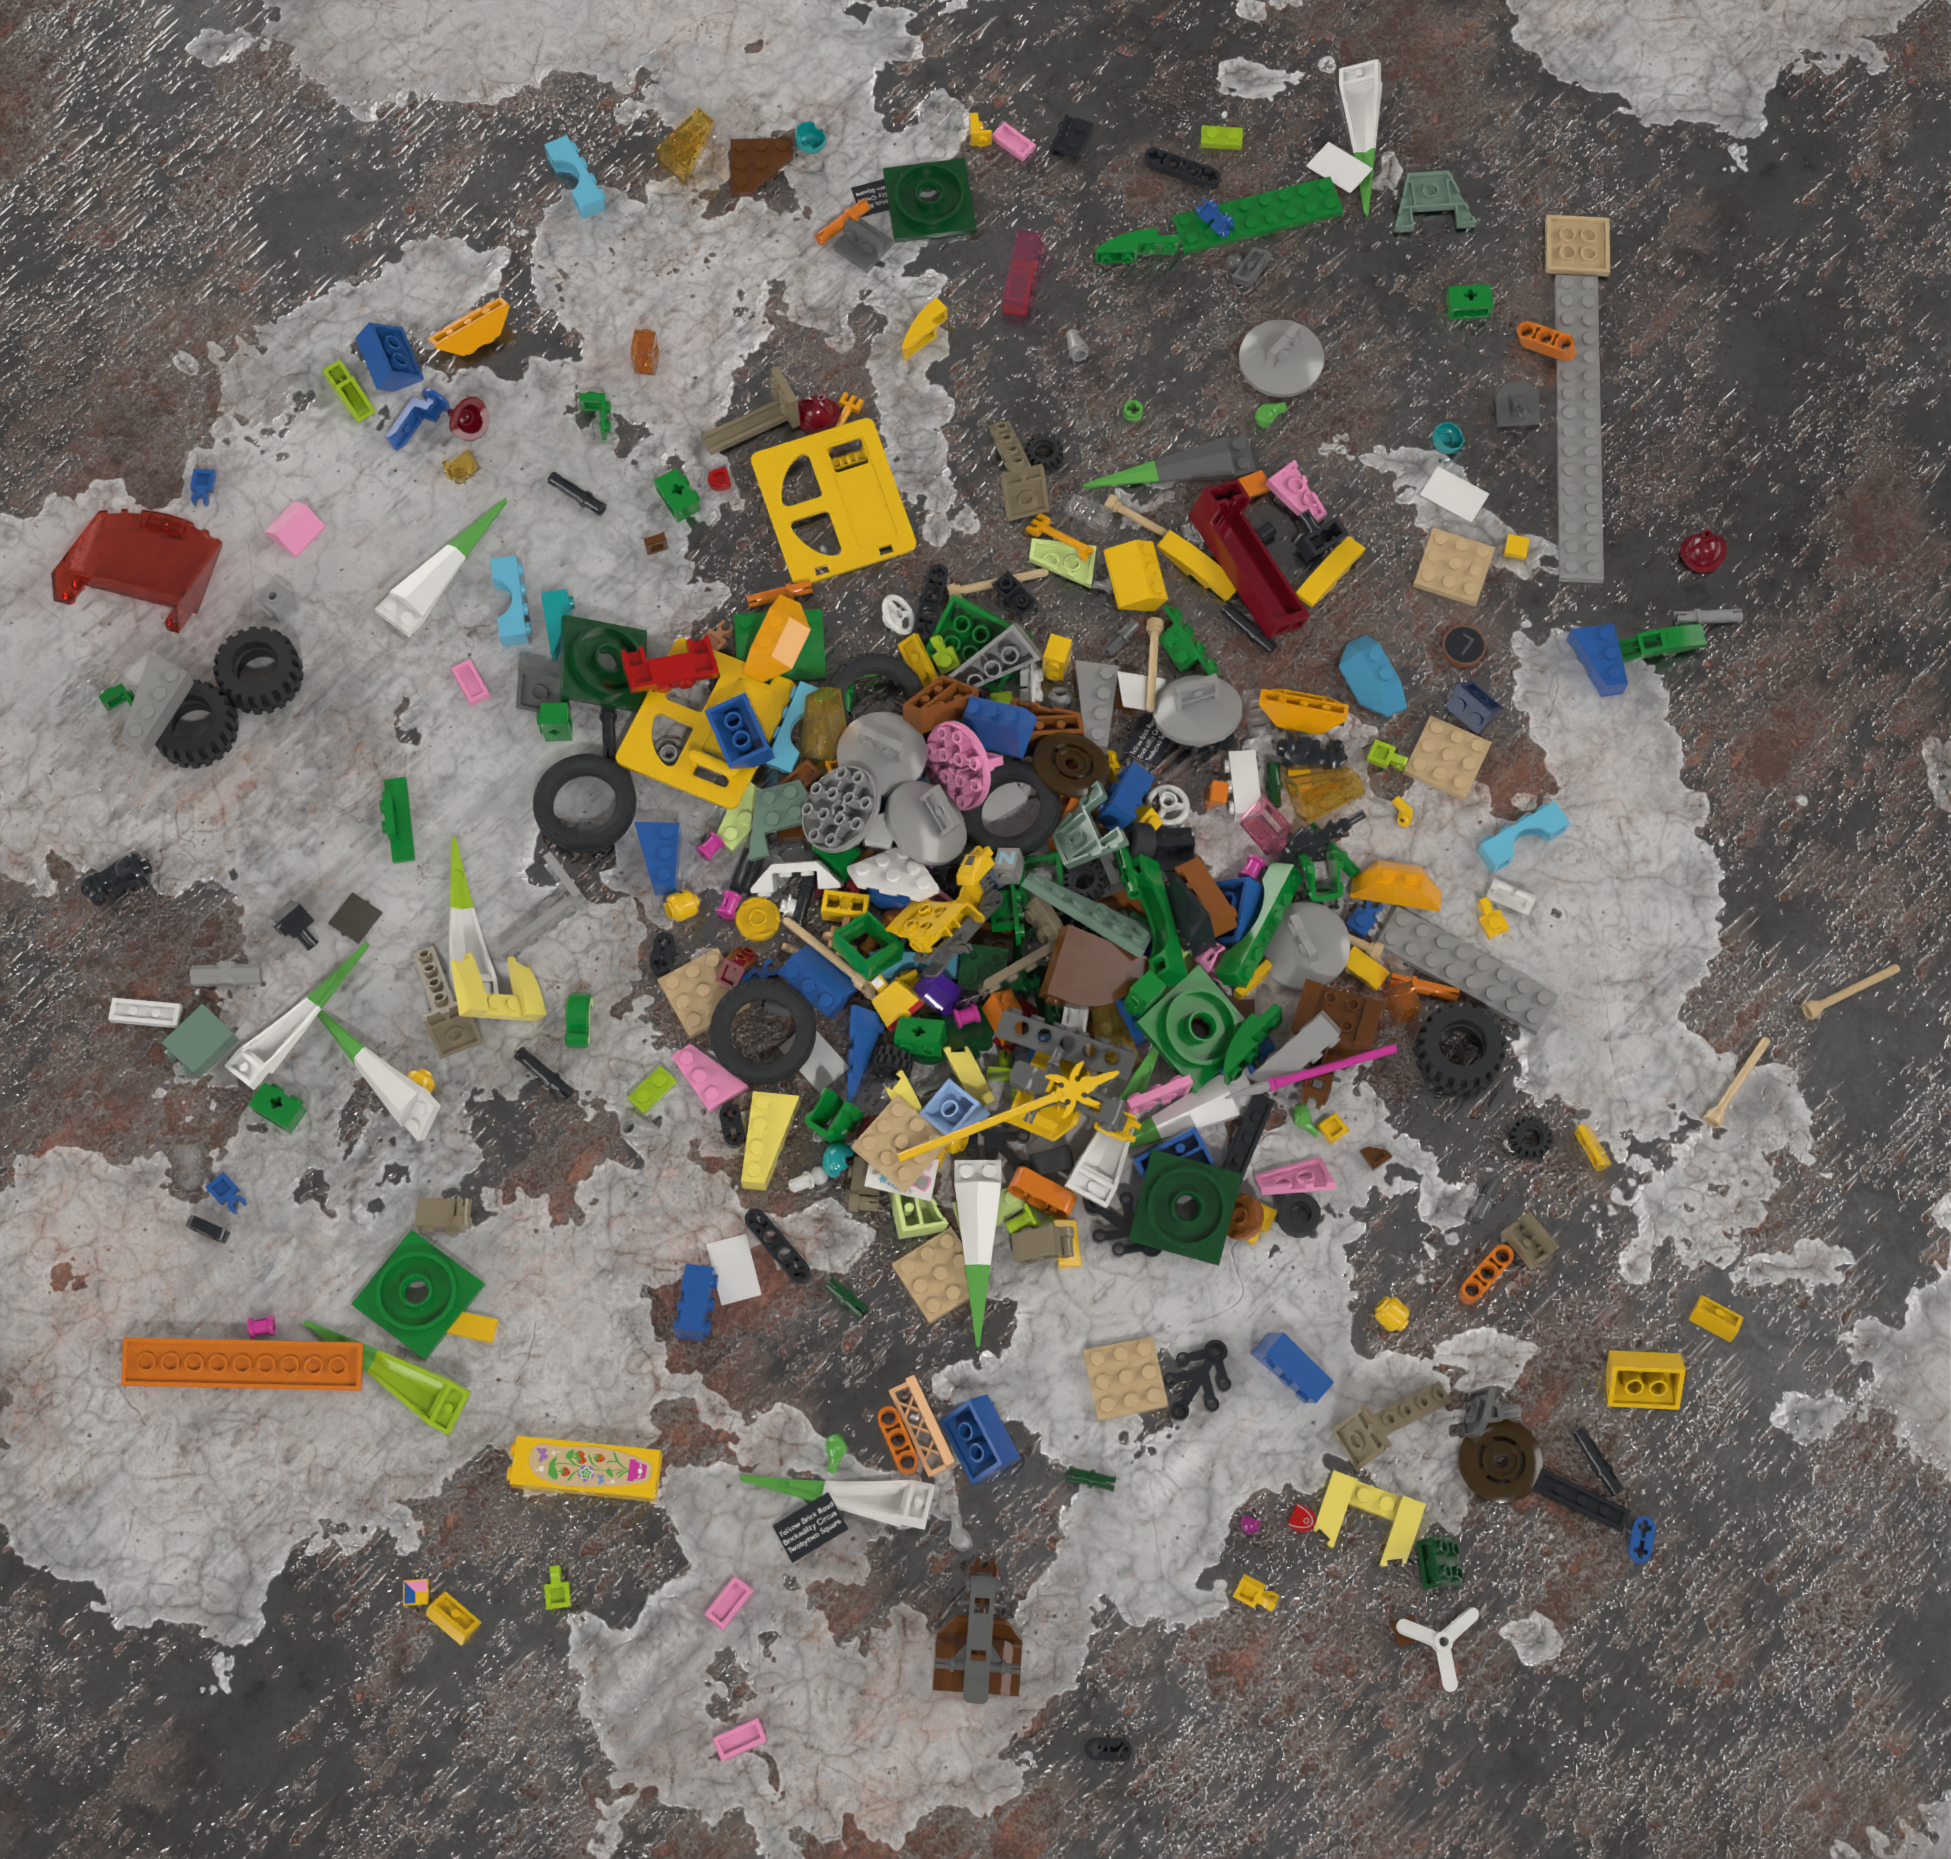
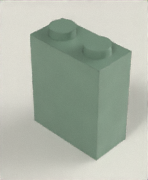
M201 1004L161 1043L166 1048L164 1053L173 1062L178 1059L182 1063L180 1068L188 1076L193 1074L199 1079L239 1040L223 1022Z

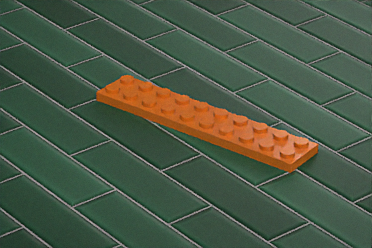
M123 1337L121 1386L362 1391L364 1342Z

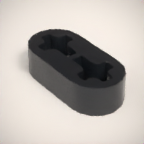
M667 932L658 934L653 944L650 967L657 976L667 975L672 967L675 940ZM664 939H668L669 944L666 945L664 952L660 943H663ZM661 957H664L663 961L666 966L658 969L655 964H659Z
M726 1104L719 1111L724 1140L728 1147L733 1149L739 1148L745 1142L741 1114L736 1105ZM729 1110L733 1114L736 1113V1115H733L734 1123L729 1124L728 1117H724ZM735 1128L736 1134L741 1135L737 1137V1142L728 1139L732 1136L731 1129Z
M190 1215L185 1225L187 1228L222 1244H226L231 1234L226 1229L194 1215Z
M1094 1737L1087 1741L1084 1751L1087 1758L1092 1761L1124 1762L1130 1757L1132 1747L1129 1741L1123 1738ZM1094 1742H1097L1099 1747L1107 1748V1752L1101 1751L1098 1753V1756H1093V1752L1089 1751L1088 1748L1092 1747ZM1118 1743H1122L1123 1748H1127L1128 1752H1125L1123 1757H1118V1753L1110 1752V1748H1117Z

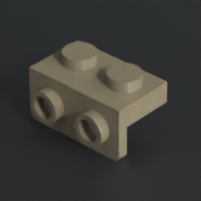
M1530 1211L1526 1212L1519 1220L1500 1233L1530 1270L1548 1259L1559 1248L1557 1243Z

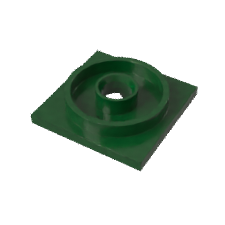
M965 158L883 168L894 243L977 233ZM934 190L940 194L938 200L934 202H926L920 198L922 192Z
M564 614L561 618L560 699L638 713L646 698V691L630 692L628 679L625 676L621 660V650H626V653L637 652L639 647H643L647 661V630ZM599 653L612 656L616 663L615 668L609 670L603 667L598 659Z
M1151 1149L1127 1241L1219 1266L1243 1174ZM1182 1196H1191L1197 1202V1213L1190 1219L1181 1218L1176 1212V1202Z

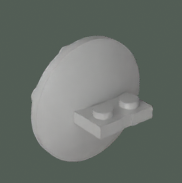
M1271 320L1259 324L1245 336L1239 351V366L1246 381L1259 392L1273 397H1292L1307 391L1319 379L1324 365L1323 348L1316 335L1307 327L1289 320Z
M1216 674L1210 676L1190 675L1178 678L1160 690L1155 698L1153 717L1157 728L1165 737L1180 744L1203 747L1204 745L1223 741L1233 733L1242 718V702L1234 687L1226 681L1219 679Z
M874 712L857 718L844 730L837 746L838 767L856 766L867 771L878 783L881 797H889L904 783L918 781L924 772L927 761V747L923 735L906 722L903 716L890 712Z
M841 766L830 771L811 786L810 793L801 812L804 834L813 846L828 853H839L855 845L859 846L860 841L872 829L880 810V789L874 777L862 768Z
M911 781L899 786L889 796L885 809L886 828L901 852H905L912 859L930 866L947 864L962 852L967 838L964 817L957 804L943 791L940 784L934 786L922 781Z
M1314 902L1292 903L1284 913L1282 921L1263 954L1261 962L1263 963L1267 959L1272 964V969L1267 973L1273 980L1286 988L1302 991L1306 979L1323 983L1322 985L1326 986L1343 972L1350 955L1348 930L1341 918L1326 906Z

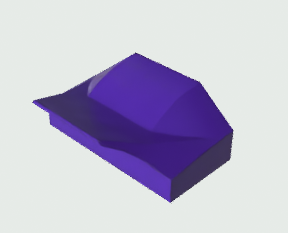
M943 973L936 978L923 975L913 986V990L918 996L942 1015L950 1016L952 1009H955L957 1003L963 1001L964 998L961 996L962 988Z

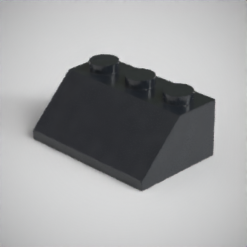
M1179 876L1175 877L1166 893L1180 946L1184 952L1188 951L1192 958H1195L1207 950L1217 947L1213 926L1208 911Z

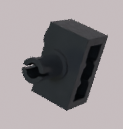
M1307 509L1297 517L1308 533L1295 546L1305 561L1308 562L1349 533L1338 516L1324 525H1319L1310 509Z
M290 900L270 917L274 921L272 927L284 937L289 936L293 939L296 937L307 951L318 944L319 941L307 929L315 920L300 903Z

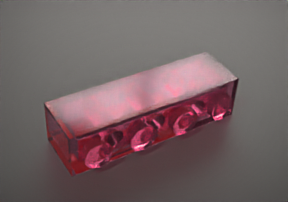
M1017 230L1002 298V312L1027 316L1028 308L1032 309L1034 296H1031L1032 290L1036 291L1038 282L1035 274L1036 272L1040 273L1042 260H1039V256L1044 255L1045 242H1042V233Z

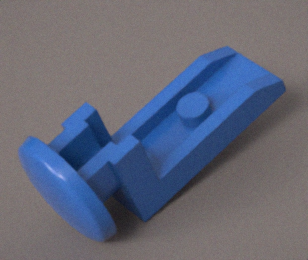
M425 388L421 392L425 401L414 397L411 399L385 436L394 450L398 451L407 444L424 419L436 423L440 418L441 412H447L450 409V404L444 396L435 390Z

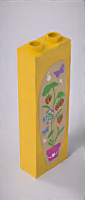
M516 1436V1442L511 1444L510 1456L513 1457L512 1466H508L507 1481H510L509 1484L512 1488L657 1502L663 1457L661 1450Z

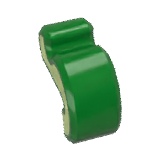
M571 992L568 995L565 1011V1045L568 1048H588L590 1045V1009L594 1004L591 993Z

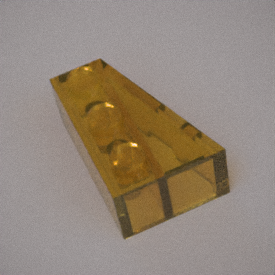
M1348 767L1283 778L1296 816L1307 824L1365 794L1359 774Z
M1113 1002L1102 1007L1089 1009L1086 1025L1089 1037L1097 1040L1099 1036L1111 1040L1110 1045L1118 1048L1120 1044L1134 1048L1133 1053H1136L1137 1057L1131 1072H1136L1142 1063V1059L1116 1003ZM1092 1044L1090 1048V1057L1093 1056L1096 1051L1095 1046ZM1108 1051L1105 1054L1104 1060L1107 1064L1117 1062L1118 1056L1116 1052ZM1092 1069V1071H1096V1073H1103V1072H1100V1071H1097V1070Z

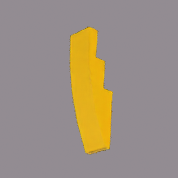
M1169 530L1156 547L1187 576L1191 574L1206 589L1210 587L1225 602L1235 593L1236 589L1222 567L1176 533Z
M1348 536L1297 590L1296 594L1299 599L1311 608L1315 606L1335 587L1337 581L1349 571L1351 565L1363 555L1366 548Z

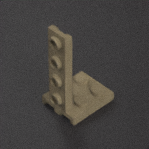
M778 366L770 369L771 378L769 382L772 387L770 392L774 399L773 402L701 435V439L711 456L785 421L789 422L792 429L800 426L798 400Z
M1000 421L989 425L991 437L1008 471L1007 473L1000 474L1008 522L1050 511L1043 465H1030L1010 421Z
M1036 895L1022 909L1026 921L1032 924L1038 940L1044 943V946L984 980L978 986L980 995L992 990L996 992L1001 988L1000 984L1004 981H1007L1009 984L1020 977L1018 973L1023 970L1028 973L1039 966L1037 962L1042 959L1047 962L1051 959L1060 928L1064 927L1050 903Z
M434 946L413 953L414 961L432 1012L422 1015V1019L439 1058H445L483 1043L474 1018L459 1016L457 1002H454Z
M1440 1381L1374 1414L1368 1405L1365 1404L1355 1410L1331 1431L1357 1472L1392 1446L1387 1438L1388 1435L1447 1406L1452 1401Z

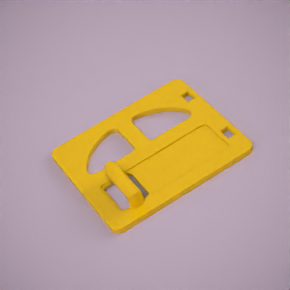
M863 418L764 449L752 455L751 464L793 584L809 579L811 584L915 550V536L877 429L871 419ZM858 439L862 441L863 446L861 450L833 459L829 456V448ZM801 456H807L810 459L822 495L792 506H785L782 503V487L787 471L796 459ZM868 461V463L851 469H847L841 472H835ZM824 512L828 513L841 547V553L831 556L811 549L794 533L791 528L792 523ZM891 546L893 552L880 555L879 549ZM827 566L829 572L816 576V569Z
M677 639L667 656L687 653V639ZM712 649L720 678L704 709L701 712L694 711L669 701L666 698L669 692L659 693L652 692V689L649 690L616 753V761L621 767L725 809L733 810L739 806L758 766L755 768L730 769L727 762L705 754L709 753L725 760L705 710L745 692L751 701L770 744L774 732L782 720L783 711L792 700L790 695L795 684L793 681L781 676L771 678L770 685L743 674L746 662ZM659 715L693 728L676 764L673 766L665 765L659 759L653 746V722L655 717ZM699 765L726 776L729 783L726 787H722L695 776L694 772Z

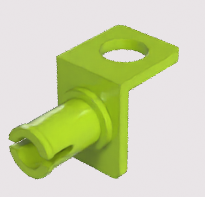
M1002 1049L998 1053L997 1067H987L988 1080L1009 1082L1010 1080L1009 1076L1012 1071L1011 1065L1014 1053L1007 1052V1057L1005 1058V1050ZM1016 1088L1012 1090V1103L1016 1097Z
M1026 1203L1023 1205V1214L1006 1221L1005 1225L1010 1235L1022 1228L1030 1226L1036 1229L1040 1228L1043 1223H1053V1220L1058 1219L1050 1215L1047 1220L1040 1221L1036 1217V1212L1039 1209L1034 1206L1029 1208Z

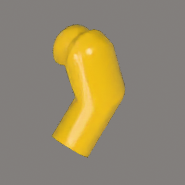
M1397 796L1391 803L1399 811L1398 825L1406 828L1412 823L1413 810L1400 796Z

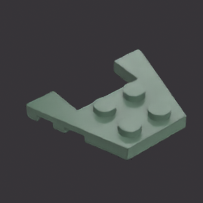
M1449 170L1407 174L1395 224V233L1411 232L1414 230L1412 212L1454 210L1457 228L1476 227L1477 222L1475 217H1472L1467 202H1464L1461 197L1460 190Z
M800 780L756 791L748 856L751 862L771 857L767 834L802 825L801 809L809 794Z
M1098 780L1091 786L1094 789L1087 797L1083 796L1078 801L1080 804L1073 814L1070 812L1067 814L1051 836L1064 866L1068 869L1129 845L1124 831L1119 826L1102 838L1098 832L1090 812L1108 799L1103 785Z

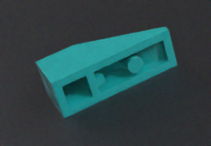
M567 589L541 593L549 648L553 661L558 660L561 652V618L564 614L572 616L571 610L575 609L574 598L568 595Z

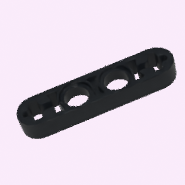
M1149 148L1145 152L1144 164L1149 169L1208 190H1214L1220 185L1221 174L1212 167L1158 148ZM1153 156L1157 157V159L1155 158L1154 161L1150 160V158L1152 159ZM1175 162L1178 164V167L1171 169L1167 164ZM1189 169H1195L1198 173L1194 176L1188 175L1186 171ZM1211 177L1215 178L1212 181H1208Z
M935 564L929 570L913 633L919 634V636L923 630V623L927 625V633L924 636H920L923 644L929 642L936 628L948 582V569L942 564ZM938 572H942V576H940L938 581L939 584H936L935 575ZM931 590H936L940 595L932 599L927 594ZM926 609H931L935 614L931 618H926L922 613Z
M757 1208L749 1210L745 1215L747 1228L794 1283H806L810 1279L811 1272L805 1260L762 1210ZM751 1216H761L759 1220L764 1227L761 1231L756 1223L750 1224L752 1221ZM767 1232H774L777 1235V1239L773 1243H766L764 1235ZM783 1249H788L792 1253L791 1258L787 1261H782L778 1257L779 1252ZM796 1259L799 1260L795 1262L796 1266L800 1270H802L803 1268L805 1269L804 1277H801L800 1275L795 1277L796 1271L793 1268L792 1264Z

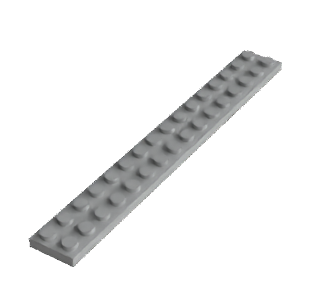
M1555 275V330L1571 335L1577 349L1576 357L1571 361L1565 362L1555 359L1559 581L1603 583L1598 277Z

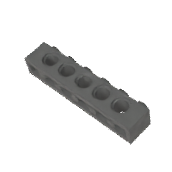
M1009 1007L1008 1011L1003 1010L995 1037L1052 1055L1054 1048L1057 1047L1059 1050L1062 1049L1064 1051L1061 1059L1076 1064L1084 1061L1083 1066L1103 1073L1119 1070V1074L1115 1077L1126 1081L1129 1080L1137 1054L1133 1053L1134 1048L1120 1044L1119 1048L1110 1045L1111 1040L1099 1036L1097 1040L1088 1038L1089 1033L1076 1029L1075 1033L1067 1031V1026L1058 1022H1054L1053 1026L1044 1023L1045 1018L1034 1014L1031 1015V1018L1022 1016L1023 1011L1013 1007ZM1020 1021H1024L1029 1025V1031L1024 1035L1018 1034L1015 1029L1016 1024ZM1041 1029H1048L1051 1032V1039L1048 1042H1041L1038 1039L1037 1034ZM1064 1036L1071 1037L1074 1042L1072 1048L1068 1050L1060 1046V1040ZM1085 1044L1095 1046L1096 1051L1093 1056L1086 1057L1083 1055L1082 1048ZM1108 1051L1117 1053L1118 1059L1116 1063L1107 1064L1105 1062L1104 1056Z

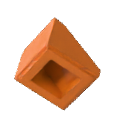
M1213 780L1207 787L1204 807L1210 809L1226 804L1229 784Z

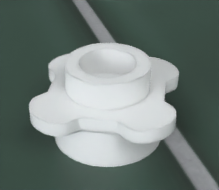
M791 894L786 899H782L779 911L782 912L781 918L783 919L784 916L792 917L797 900L792 899Z

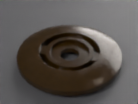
M1068 732L1052 733L1040 740L1034 750L1033 766L1037 776L1049 789L1060 795L1071 798L1087 797L1094 789L1091 786L1097 780L1103 787L1108 780L1109 764L1105 754L1093 741L1082 735ZM1073 760L1077 763L1078 767L1070 769L1066 766L1065 761Z
M1506 1419L1501 1422L1487 1424L1481 1436L1473 1438L1465 1436L1460 1445L1458 1464L1464 1482L1473 1493L1484 1500L1503 1504L1516 1502L1532 1491L1540 1476L1541 1468H1543V1457L1540 1446L1534 1436L1522 1425ZM1499 1437L1503 1439H1508L1513 1441L1515 1445L1513 1446L1512 1444L1506 1441L1494 1442L1492 1438ZM1504 1454L1508 1459L1507 1466L1504 1468L1497 1467L1493 1461L1494 1456ZM1489 1475L1491 1478L1496 1479V1480H1506V1479H1507L1509 1483H1508V1484H1498V1483H1494V1482L1490 1481L1489 1479H1487L1486 1477Z

